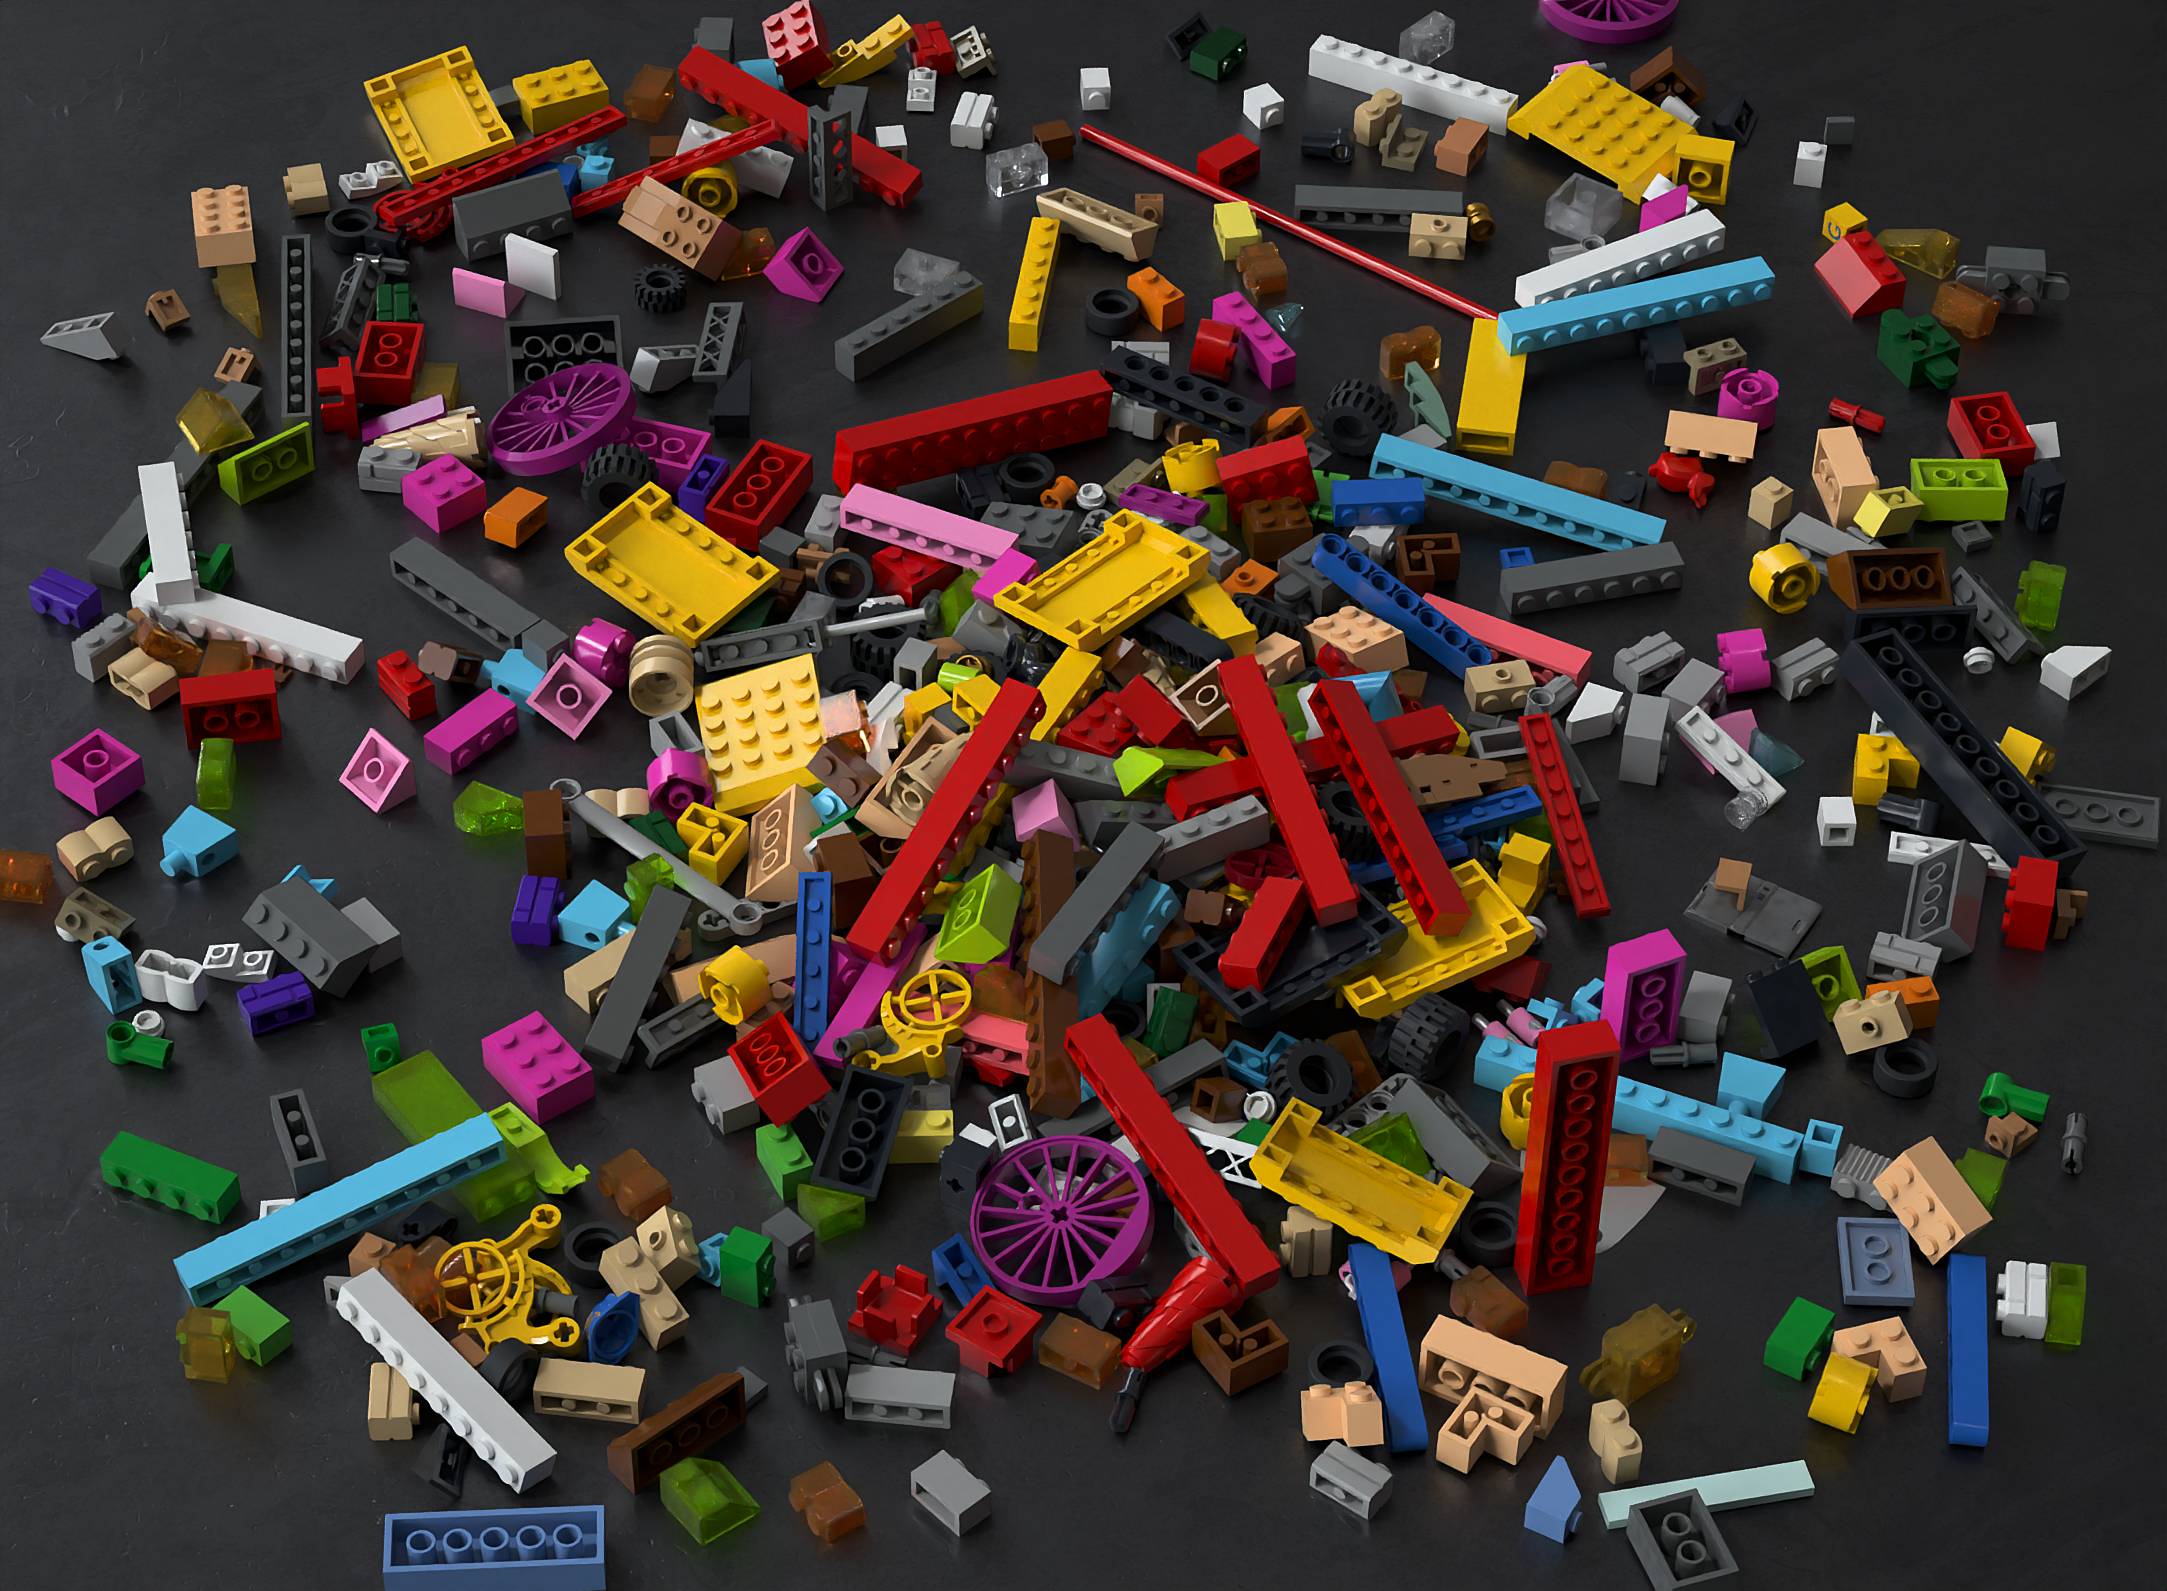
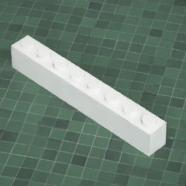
M1322 34L1310 48L1309 75L1372 95L1384 88L1392 89L1403 95L1402 104L1455 121L1460 116L1490 125L1489 131L1496 134L1507 135L1510 129L1506 128L1507 120L1517 112L1519 95L1483 85L1480 82L1470 81L1454 74L1441 72L1428 66L1415 64L1406 59H1399L1380 51L1370 50L1357 44H1351Z
M1708 209L1698 211L1517 277L1515 300L1522 308L1630 284L1722 250L1726 227Z
M149 572L130 594L132 607H138L156 624L347 685L365 663L362 639L202 588L194 589L196 602L159 607L154 573Z
M374 1267L341 1285L336 1304L340 1315L345 1320H349L361 1333L364 1340L371 1343L384 1356L386 1362L399 1371L410 1387L417 1390L429 1402L431 1408L447 1420L456 1434L463 1437L475 1449L477 1455L482 1460H486L496 1470L503 1482L509 1484L520 1494L551 1475L557 1452Z

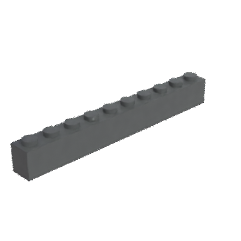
M310 234L282 236L283 432L304 422L309 423L311 440L314 443V311Z
M230 380L225 388L219 391L213 403L204 410L197 423L191 426L185 438L176 445L169 458L163 461V463L174 462L175 472L182 473L184 491H179V493L185 492L187 509L218 471V465L226 461L265 411L262 388ZM142 491L138 496L134 497L129 508L124 514L119 516L117 523L104 535L96 549L88 555L87 567L89 568L92 582L124 590L139 571L142 562H146L151 554Z

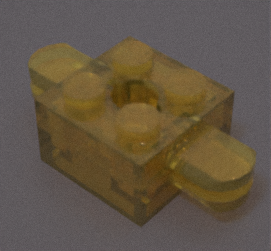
M1655 1303L1644 1311H1637L1628 1321L1618 1327L1610 1328L1604 1334L1601 1357L1583 1369L1579 1377V1383L1585 1389H1588L1595 1398L1609 1391L1625 1407L1678 1373L1681 1346L1684 1342L1691 1339L1696 1331L1697 1323L1691 1317H1687V1314L1681 1308L1668 1315Z

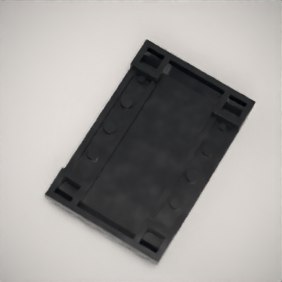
M1350 876L1348 877L1350 884L1356 883L1361 896V902L1357 903L1358 916L1320 928L1308 899L1309 906L1262 993L1252 985L1242 990L1226 988L1222 973L1218 970L1219 958L1221 954H1225L1232 934L1237 932L1241 924L1207 942L1198 935L1171 950L1173 959L1242 1026L1261 1028L1396 955L1408 939L1409 934L1405 924Z

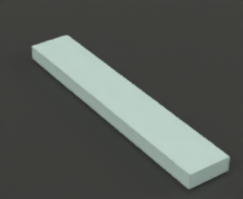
M1800 1460L1600 1493L1598 1503L1607 1529L1627 1526L1630 1505L1697 1488L1710 1513L1814 1495L1815 1487L1805 1461Z

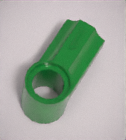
M116 1021L106 1029L107 1055L111 1062L125 1065L135 1061L161 1069H167L174 1051L173 1041L136 1032L135 1026L127 1021Z
M1993 1073L1987 1078L1979 1100V1107L1989 1116L2002 1117L2006 1113L2015 1112L2021 1117L2043 1123L2050 1095L2016 1086L2015 1081L2004 1073Z

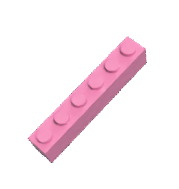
M858 483L853 486L840 503V527L982 573H986L1009 547L1019 552L1018 534Z

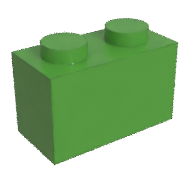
M773 1123L757 1128V1157L782 1201L786 1202L809 1194L814 1164L790 1123L782 1124L778 1128Z
M241 1285L211 1308L214 1322L212 1327L217 1337L222 1341H229L244 1358L252 1359L261 1367L293 1343L290 1320L244 1285Z

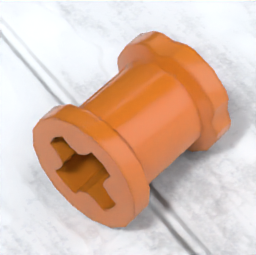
M1059 476L1054 486L1041 494L1040 500L1044 508L1063 510L1065 503L1068 500H1073L1079 490L1076 483L1069 477Z

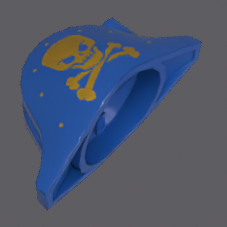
M627 1291L618 1297L611 1293L606 1296L605 1301L598 1303L587 1317L583 1331L584 1345L588 1352L589 1363L596 1362L615 1366L631 1349L638 1333L639 1294Z

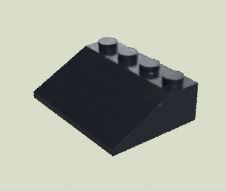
M619 314L504 322L509 400L538 380L570 367L589 363H608L623 369ZM569 389L560 392L559 397H566Z

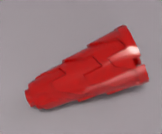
M1203 1256L1194 1257L1173 1279L1172 1285L1156 1301L1157 1306L1135 1329V1334L1121 1350V1364L1124 1369L1136 1367L1141 1369L1140 1375L1143 1371L1147 1374L1166 1359L1169 1361L1192 1342L1193 1322L1221 1309L1229 1318L1233 1317L1242 1308L1243 1298L1236 1283L1230 1288L1224 1283L1229 1274L1215 1262Z

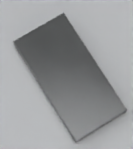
M2036 781L2034 788L2079 839L2151 849L2158 848L2161 798Z

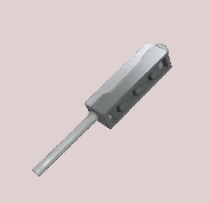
M924 607L828 626L827 616L711 637L700 642L701 645L696 648L694 657L700 666L706 667L707 672L813 653L833 646L831 640L833 637L928 620V612Z

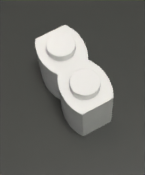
M145 950L134 965L141 995L146 999L156 1002H169L172 1006L181 1010L196 1011L208 996L204 967L193 960L174 959L170 954L163 951Z

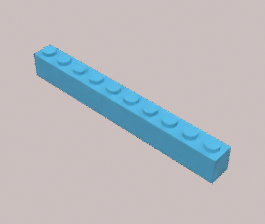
M1759 256L1502 312L1498 316L1497 337L1508 354L1514 356L1764 301L1773 297L1775 275L1763 258Z
M1382 433L1373 454L1368 477L1375 479L1421 477L1424 494L1607 551L1658 544L1661 542L1667 521Z
M1487 1034L1476 1055L1473 1083L1503 1093L1505 1087L1507 1088L1512 1084V1079L1525 1073H1535L1537 1050ZM1618 1076L1611 1128L1654 1141L1660 1126L1678 1130L1682 1133L1757 1156L1755 1174L1786 1184L1791 1183L1800 1163L1804 1134Z
M486 1112L477 1117L470 1118L458 1126L438 1133L422 1143L409 1147L403 1152L384 1161L377 1162L365 1170L345 1177L329 1187L316 1191L291 1205L284 1206L272 1214L257 1221H252L236 1231L221 1236L198 1249L189 1251L183 1256L174 1259L180 1281L195 1308L202 1307L235 1291L241 1285L246 1286L508 1161L504 1141Z

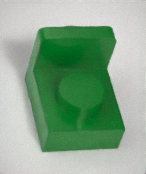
M393 1022L360 1029L371 1072L397 1068L403 1065L399 1038Z

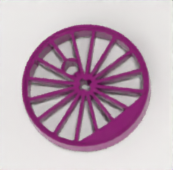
M1538 0V4L1544 17L1553 26L1566 34L1596 43L1623 44L1641 41L1665 30L1676 16L1679 0ZM1604 7H1606V22L1595 20ZM1610 8L1620 22H1610ZM1591 11V13L1587 16V18L1581 16V15H1583V14H1585V13ZM1627 15L1631 16L1635 20L1630 21Z
M589 363L570 367L538 380L515 395L495 415L485 437L488 451L502 470L518 476L548 474L587 459L593 452L596 453L598 448L605 447L612 442L631 421L637 407V395L630 377L619 366L608 363ZM569 389L566 397H559L560 392ZM569 430L578 435L570 438ZM562 435H563V437H564V442L560 443V440H561Z
M1058 1135L1035 1140L1019 1147L1005 1156L991 1169L975 1195L971 1210L970 1226L977 1259L990 1280L1007 1294L1028 1303L1043 1306H1066L1078 1304L1089 1281L1130 1275L1135 1270L1150 1245L1154 1231L1155 1210L1151 1193L1140 1171L1123 1152L1095 1138L1080 1135ZM1071 1156L1060 1201L1051 1159ZM1079 1157L1097 1159L1071 1195ZM1046 1161L1055 1202L1051 1201L1026 1170L1028 1167ZM1106 1164H1110L1121 1171L1085 1195ZM1020 1173L1034 1191L1022 1194L1006 1186V1184ZM1129 1179L1138 1190L1137 1193L1095 1203ZM998 1193L1018 1202V1209L990 1206ZM1040 1205L1039 1211L1029 1210L1033 1206ZM1136 1205L1128 1219L1095 1216ZM986 1218L1020 1220L1024 1222L984 1233ZM1090 1227L1121 1229V1231L1114 1240ZM1029 1233L994 1258H990L985 1250L986 1244ZM1079 1233L1109 1247L1100 1260ZM1075 1240L1095 1265L1080 1283L1070 1242ZM1038 1242L1013 1277L1007 1275L999 1268ZM1051 1243L1042 1286L1023 1283L1026 1276ZM1060 1243H1064L1073 1284L1064 1287H1051Z

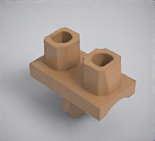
M809 543L806 549H798V570L806 572V578L815 579V587L819 588L817 583L818 573L824 561L833 554L851 551L839 547L834 553L824 552V548L820 544ZM844 564L837 567L830 576V582L850 585L852 565Z

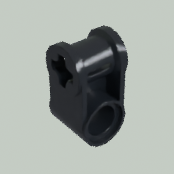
M431 1200L422 1203L415 1212L396 1226V1236L400 1240L397 1246L398 1258L407 1264H416L423 1261L430 1253L454 1236L459 1224L458 1218Z

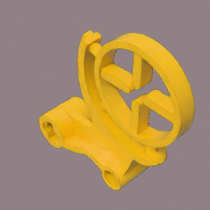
M935 969L920 973L910 979L903 987L900 996H893L892 991H887L881 1003V1020L887 1036L899 1047V1050L895 1054L880 1056L872 1050H864L854 1056L852 1064L900 1077L921 1072H928V1075L934 1079L945 1076L947 1073L945 1063L947 1046L959 1041L963 1037L964 1031L959 1025L967 1019L973 1007V996L967 980L956 972ZM937 981L951 982L963 989L962 991L945 993L940 996L944 1006L965 1002L956 1014L944 1020L942 1019L941 1007L938 1002ZM927 983H930L932 998L936 1001L933 1003L935 1021L920 1020L909 1013L932 1007L930 997L908 1000L916 989ZM893 1004H900L903 1019L908 1026L895 1017L892 1012Z
M542 1204L535 1207L531 1212L530 1219L521 1224L505 1240L496 1243L494 1240L486 1238L479 1241L496 1248L505 1259L513 1255L512 1251L514 1249L520 1248L531 1267L535 1288L540 1289L541 1286L550 1287L553 1292L573 1295L567 1282L558 1272L528 1256L530 1251L538 1247L550 1249L561 1241V1213L557 1207L550 1204ZM476 1251L477 1269L480 1273L503 1268L500 1261L493 1255L483 1251ZM518 1263L509 1266L512 1283L518 1285L519 1266ZM505 1278L477 1285L480 1299L487 1296L482 1308L498 1297L503 1288ZM531 1309L528 1318L538 1314L536 1309ZM552 1313L553 1317L550 1324L558 1319V1314ZM487 1316L482 1317V1321L488 1320ZM527 1318V1324L530 1327L535 1328L531 1321Z
M473 1241L456 1245L441 1257L435 1268L433 1278L437 1297L444 1308L450 1313L465 1318V1323L458 1325V1332L479 1334L485 1344V1352L487 1354L501 1341L510 1337L521 1340L537 1352L548 1353L555 1351L563 1357H573L582 1350L584 1345L583 1336L578 1324L571 1318L561 1317L550 1325L532 1328L527 1324V1318L534 1301L535 1286L531 1267L520 1248L514 1249L512 1251L513 1255L505 1259L493 1246ZM471 1251L487 1252L496 1257L503 1268L479 1273L477 1278L480 1283L505 1278L503 1288L498 1297L482 1308L478 1287L475 1283H472L470 1290L474 1310H464L450 1304L444 1298L442 1292L467 1287L468 1281L465 1277L441 1282V1276L446 1265L454 1257L464 1253L467 1273L470 1277L475 1276V1269ZM518 1263L519 1284L515 1296L511 1299L508 1297L512 1284L509 1266ZM503 1304L507 1306L498 1315L482 1322L473 1323L474 1319L492 1314ZM570 1332L569 1341L562 1342L563 1334Z

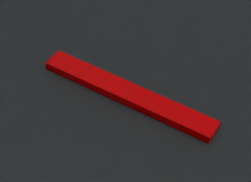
M777 118L769 119L573 196L572 212L575 218H579L625 200L635 186L639 187L646 175L663 185L781 138L779 122Z
M1548 712L1518 717L1519 730L1578 919L1584 920L1610 916L1611 907L1550 714Z

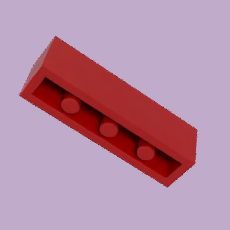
M1267 876L1262 887L1257 889L1251 907L1245 911L1242 923L1237 932L1232 934L1225 954H1221L1219 958L1218 970L1222 973L1226 988L1242 990L1252 985L1262 993L1309 906L1304 881Z

